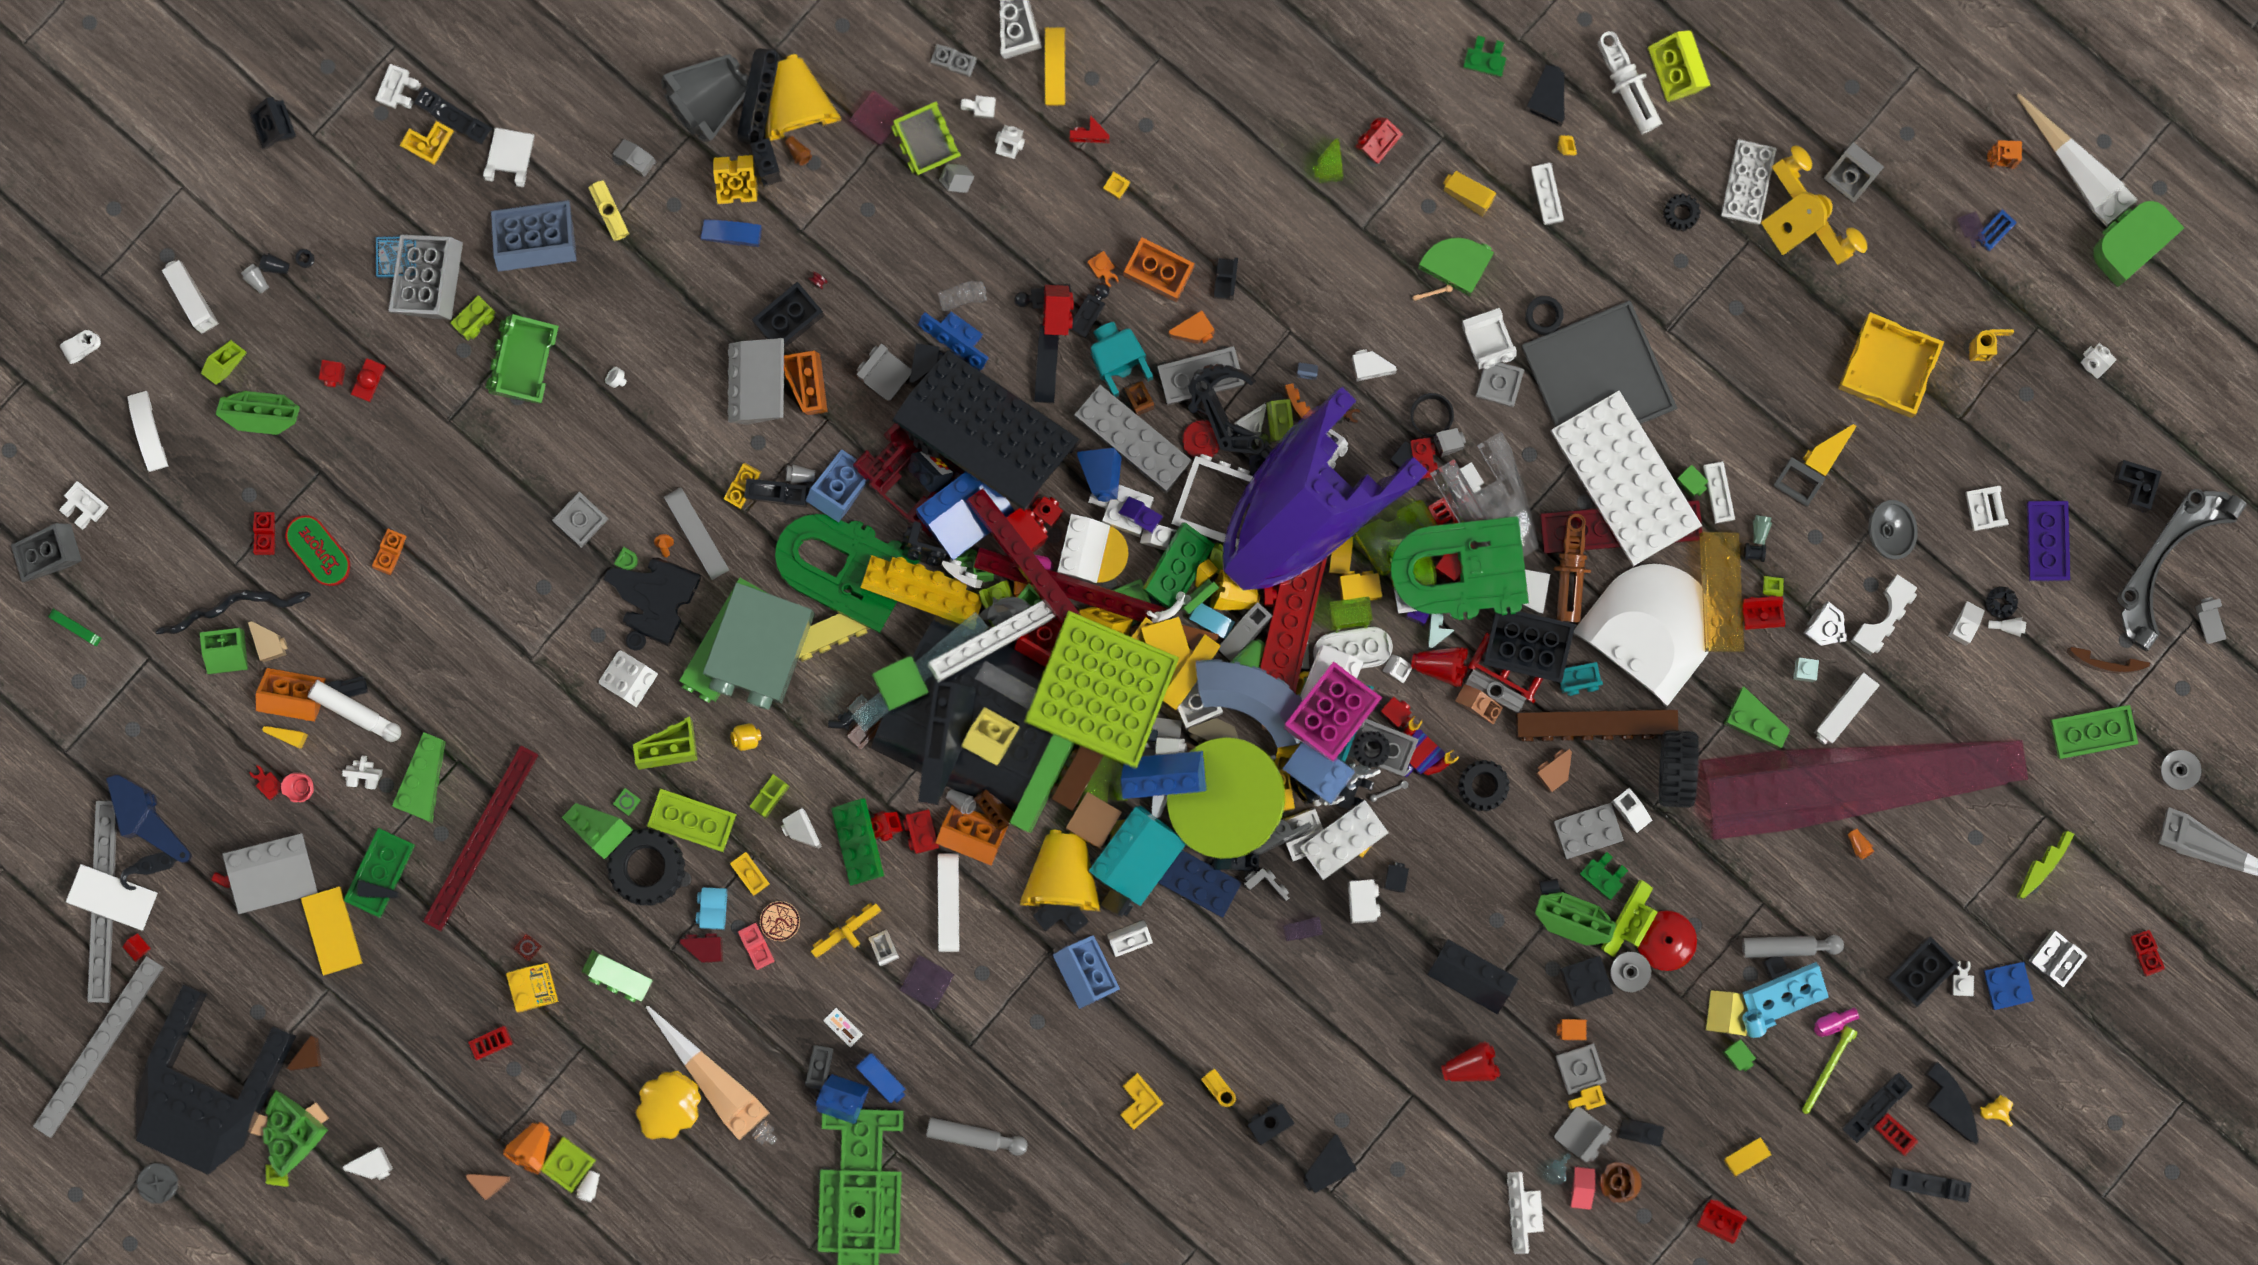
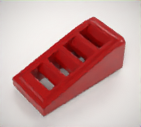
M1444 497L1426 509L1437 526L1443 525L1449 520L1453 521L1451 524L1459 523ZM1443 506L1444 509L1436 514L1434 510ZM1447 512L1449 516L1440 521L1438 517Z
M502 1026L468 1042L476 1061L514 1045L506 1026ZM499 1033H501L503 1040L505 1042L503 1044H501L499 1037L497 1035ZM492 1036H494V1039L497 1043V1047L495 1048L490 1038ZM485 1039L487 1040L490 1047V1050L488 1051L483 1042V1040ZM478 1042L483 1050L482 1054L477 1049L476 1043Z
M1889 1113L1874 1126L1904 1157L1918 1143V1140ZM1890 1120L1892 1124L1885 1131H1883L1882 1128ZM1896 1126L1898 1130L1890 1137L1888 1134ZM1902 1132L1904 1136L1896 1143L1894 1140ZM1907 1138L1910 1139L1909 1143L1902 1148L1901 1145Z

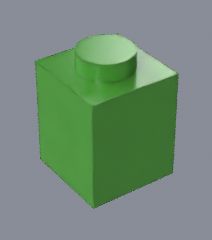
M1691 465L1675 482L1693 498L1696 494L1700 496L1707 489L1705 485L1708 483V480Z
M1741 1039L1723 1051V1054L1737 1071L1743 1069L1745 1072L1754 1065L1752 1061L1756 1058Z

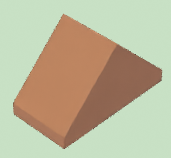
M467 1174L468 1181L485 1200L492 1197L510 1181L508 1176Z

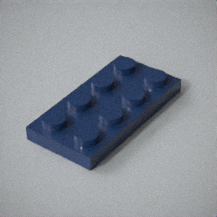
M1183 850L1158 882L1160 885L1222 918L1242 882L1224 872L1214 870V867Z

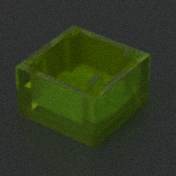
M1369 596L1329 602L1328 612L1331 630H1336V633L1343 628L1357 626L1368 628L1373 621Z

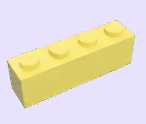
M840 613L810 626L798 660L801 659L802 662L809 660L813 657L812 654L818 651L820 654L831 650L830 646L836 643L840 646L849 642V638L856 635L858 638L867 634V630L870 628Z

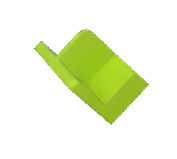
M1290 399L1266 403L1271 442L1280 441L1293 426Z
M773 774L763 789L759 790L760 793L749 807L764 818H767L790 786Z

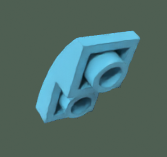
M1203 603L1194 609L1188 618L1211 632L1219 634L1224 639L1228 636L1235 621Z

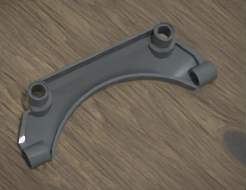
M2200 489L2191 490L2184 496L2183 501L2117 596L2119 604L2125 608L2121 613L2125 635L2136 646L2144 651H2149L2160 635L2154 618L2153 591L2157 574L2166 556L2182 539L2197 530L2217 524L2235 523L2247 506L2244 500L2235 495L2231 496L2226 492H2203ZM2192 494L2198 497V504H2194L2191 501ZM2125 592L2132 594L2133 599L2131 602L2125 599Z

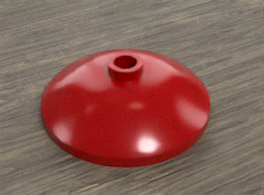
M1673 911L1657 912L1637 949L1639 954L1647 959L1651 967L1661 971H1673L1685 966L1692 959L1697 947V935L1691 922L1683 915ZM1667 936L1671 937V944L1665 942Z

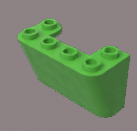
M514 314L506 317L505 320H501L499 325V332H501L500 340H496L494 348L497 353L490 365V370L493 371L491 378H488L486 383L488 393L537 404L542 403L546 385L542 383L549 349L555 345L559 326Z

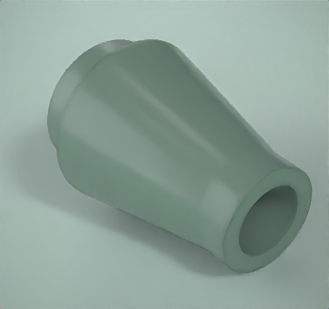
M1755 515V520H1753V543L1765 545L1772 525L1771 517Z

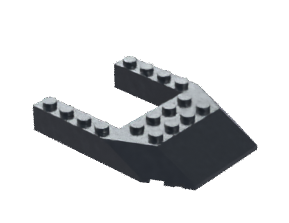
M183 984L147 1059L136 1094V1141L209 1175L219 1165L227 1161L230 1156L245 1146L297 1035L279 1027H272L239 1098H236L172 1068L207 996V993Z

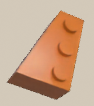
M816 351L784 355V374L793 389L792 391L803 413L813 415L828 412L820 354Z

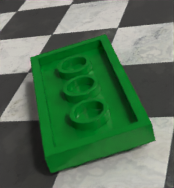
M1182 522L1142 590L1168 609L1177 602L1176 595L1178 592L1187 593L1196 578L1199 564L1206 561L1215 544L1187 523Z
M858 799L831 808L850 886L883 877L884 872L866 799Z
M378 828L343 901L381 918L390 898L359 897L357 895L358 880L394 890L416 845Z

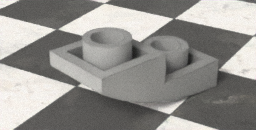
M937 44L931 63L970 77L977 59L974 56L957 52L953 48Z

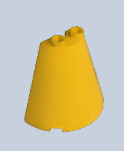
M797 54L787 56L786 60L778 62L765 125V139L769 138L770 142L785 137V132L822 122L824 126L841 121L839 113L802 58H798Z
M1050 830V834H1047L1044 838L1021 897L1020 905L1040 907L1041 903L1080 906V910L1100 911L1094 877L1089 872L1091 863L1086 841L1072 832L1070 834H1062L1060 830Z

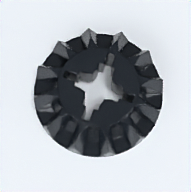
M1999 586L1992 589L1987 595L1986 606L1993 616L2007 618L2013 615L2018 608V598L2015 591L2008 587ZM2005 595V601L2008 602V605H2004L2000 610V603L1995 599H2002Z

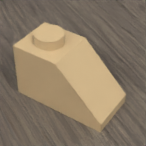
M252 621L248 622L260 661L267 662L286 655L285 650L288 647L285 638H281L280 635Z

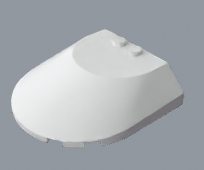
M1646 564L1634 567L1619 575L1577 625L1573 635L1588 642L1650 690L1667 707L1708 654L1715 635V614L1708 594L1692 576L1672 566Z

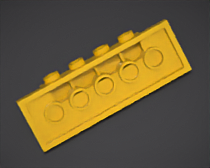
M871 555L861 588L972 629L976 625L982 604L979 594L966 590L967 584L956 578L946 577L941 571L933 572L927 570L922 564L914 565L908 563L903 557H892L889 562Z

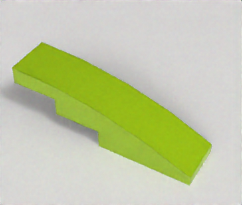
M2064 831L2057 847L2048 846L2041 862L2037 860L2032 861L2016 898L2024 899L2044 881L2066 852L2074 833Z

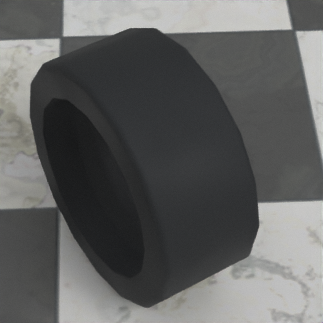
M1550 296L1535 298L1529 303L1525 312V320L1528 327L1539 335H1547L1556 331L1560 327L1564 316L1561 304ZM1548 304L1554 308L1556 319L1552 325L1542 327L1534 321L1533 311L1538 305Z

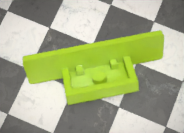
M1639 880L1615 922L1616 928L1611 942L1604 943L1601 947L1604 952L1612 957L1616 956L1623 941L1638 947L1657 914L1656 910L1644 905L1653 890V887L1646 882Z

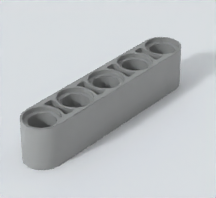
M680 487L664 496L710 578L714 580L729 571L683 489Z

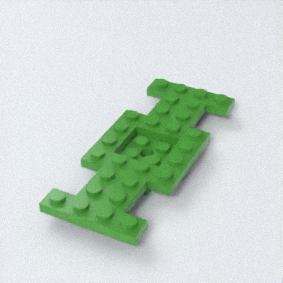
M861 1110L855 1124L822 1113V1129L842 1130L841 1170H820L818 1252H838V1265H879V1253L899 1254L902 1172L882 1171L883 1131H903L904 1111ZM880 1193H881V1210H880ZM856 1206L864 1207L865 1215L858 1218L854 1215Z

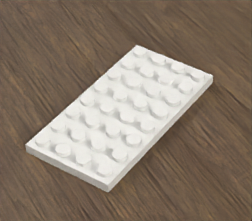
M1620 391L1550 431L1632 566L1637 565L1702 526Z

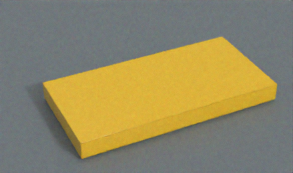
M341 887L301 898L324 976L363 964L346 903L343 901L344 897Z

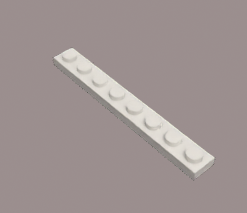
M1041 601L928 663V667L939 682L1056 617L1046 604Z

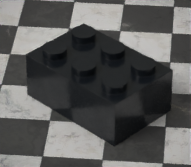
M797 281L757 314L752 321L766 339H784L785 349L824 316V313Z
M1929 936L1884 980L1913 1008H1918L1959 964Z

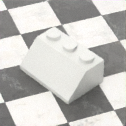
M1071 514L1058 573L1097 584L1110 525L1091 518Z
M1321 644L1300 695L1302 701L1333 661L1355 678L1358 677L1363 662L1351 655Z

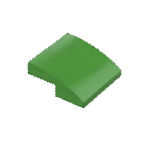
M1208 579L1189 595L1191 602L1183 605L1180 610L1189 615L1216 592L1219 587L1215 582L1212 583Z
M912 656L872 674L889 711L928 693Z

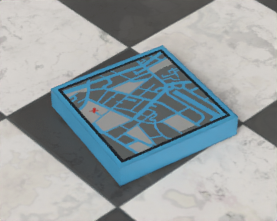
M376 237L377 278L394 277L400 237ZM404 239L399 276H403L408 267H416V264L410 262L407 258L408 251L416 247V241ZM416 252L412 256L413 260H416ZM412 271L410 276H416V271Z

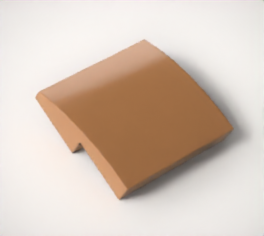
M1087 792L1065 829L1100 849L1122 812Z

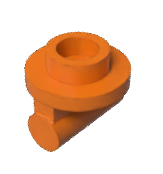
M661 534L654 539V545L660 548L663 557H669L668 547L673 546L674 539L667 534Z

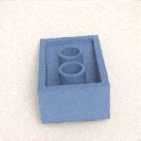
M841 449L811 487L806 502L835 521L840 522L869 480L864 479L853 467L857 459Z
M1303 742L1283 767L1284 771L1331 805L1355 774L1353 769L1338 758L1331 761Z

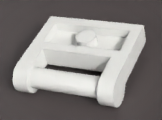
M2001 486L1965 493L1973 531L2009 525L2008 519H2005L2002 505ZM1989 494L1993 496L1997 515L1996 521H1993L1988 499Z

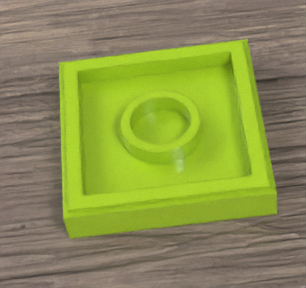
M563 1136L544 1162L541 1171L573 1193L596 1159Z

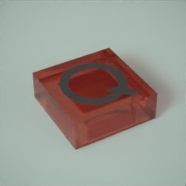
M526 933L514 950L530 962L542 948V945Z

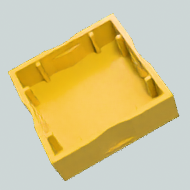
M1870 312L1866 316L1838 389L1913 418L1918 411L1926 390L1928 377L1936 365L1944 341L1919 331L1906 329L1894 321Z

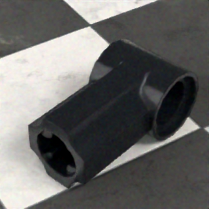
M364 676L345 681L337 680L326 684L349 698L368 693Z

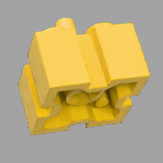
M738 156L736 161H730V157L714 158L713 173L716 184L717 204L733 203V200L736 198H741V202L757 201L754 156Z

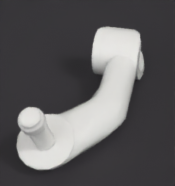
M1178 592L1176 595L1177 602L1171 608L1156 613L1147 611V615L1152 617V622L1154 623L1169 619L1183 605L1190 603L1191 597L1185 595L1184 592Z

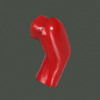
M218 872L214 873L212 877L213 882L223 887L231 888L228 875L224 876Z

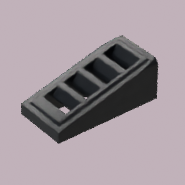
M358 880L357 895L361 898L401 897V893Z

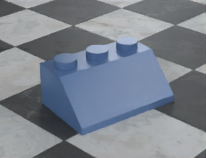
M1094 935L1053 954L1079 1009L1120 990Z

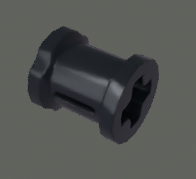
M1745 543L1744 561L1748 559L1765 561L1766 545L1752 546L1749 543Z

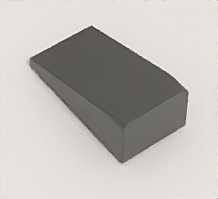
M813 1046L805 1083L806 1087L822 1089L824 1083L828 1080L833 1048Z

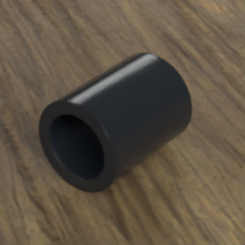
M1558 879L1539 881L1541 895L1560 892Z

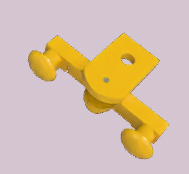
M1797 145L1792 146V155L1789 158L1781 159L1772 168L1793 199L1761 222L1781 254H1786L1815 232L1837 265L1848 260L1857 250L1865 253L1867 251V242L1863 234L1857 229L1847 228V238L1845 239L1841 235L1836 236L1827 221L1832 212L1831 200L1822 194L1814 195L1808 193L1798 179L1801 177L1798 173L1799 170L1802 168L1806 171L1811 170L1812 160L1805 149ZM1785 222L1790 223L1792 226L1790 233L1784 229Z

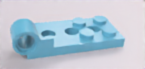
M1817 962L1742 993L1748 1009L1742 1016L1747 1035L1752 1038L1761 1037L1766 1033L1767 1028L1776 1025V1019L1829 997ZM1808 984V987L1805 990H1800L1801 986ZM1785 992H1790L1788 997L1781 998ZM1766 1000H1771L1769 1005L1763 1006Z

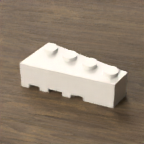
M1000 0L1002 57L1007 59L1042 48L1029 0Z

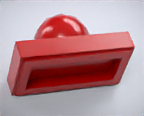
M366 358L362 370L357 376V381L351 395L370 403L386 366Z

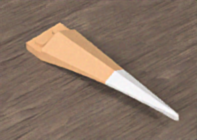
M646 1006V1009L721 1120L741 1140L770 1112L746 1088L699 1050L652 1008Z

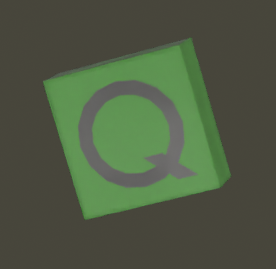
M624 788L613 805L630 816L641 802V799Z

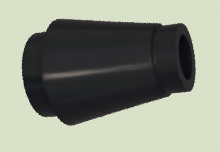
M263 253L259 269L264 270L263 272L287 274L290 263L270 253L268 255Z

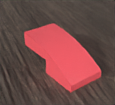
M757 923L738 931L756 970L775 962Z

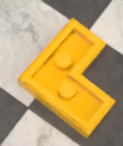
M1138 1073L1123 1085L1135 1102L1120 1114L1133 1130L1164 1104Z

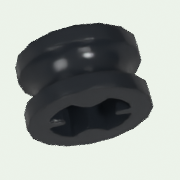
M307 249L299 250L295 256L296 262L302 268H309L314 264V255ZM303 254L310 256L307 263L304 261L300 262V259H303L301 257Z

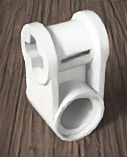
M84 330L73 338L64 341L60 348L68 362L73 364L98 349L101 340L92 331Z

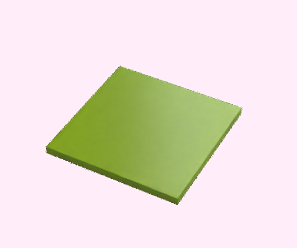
M1068 611L1024 722L1136 769L1179 657Z

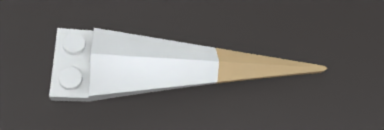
M2017 94L2018 100L2059 157L2093 213L2106 227L2137 202V199L2124 186L2123 182L2022 95Z

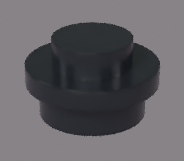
M632 631L626 637V644L631 650H641L646 644V637L638 631Z

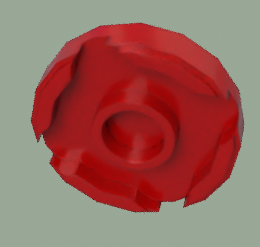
M1195 421L1183 433L1182 443L1189 456L1195 458V456L1200 457L1201 454L1213 457L1218 453L1220 447L1209 421Z

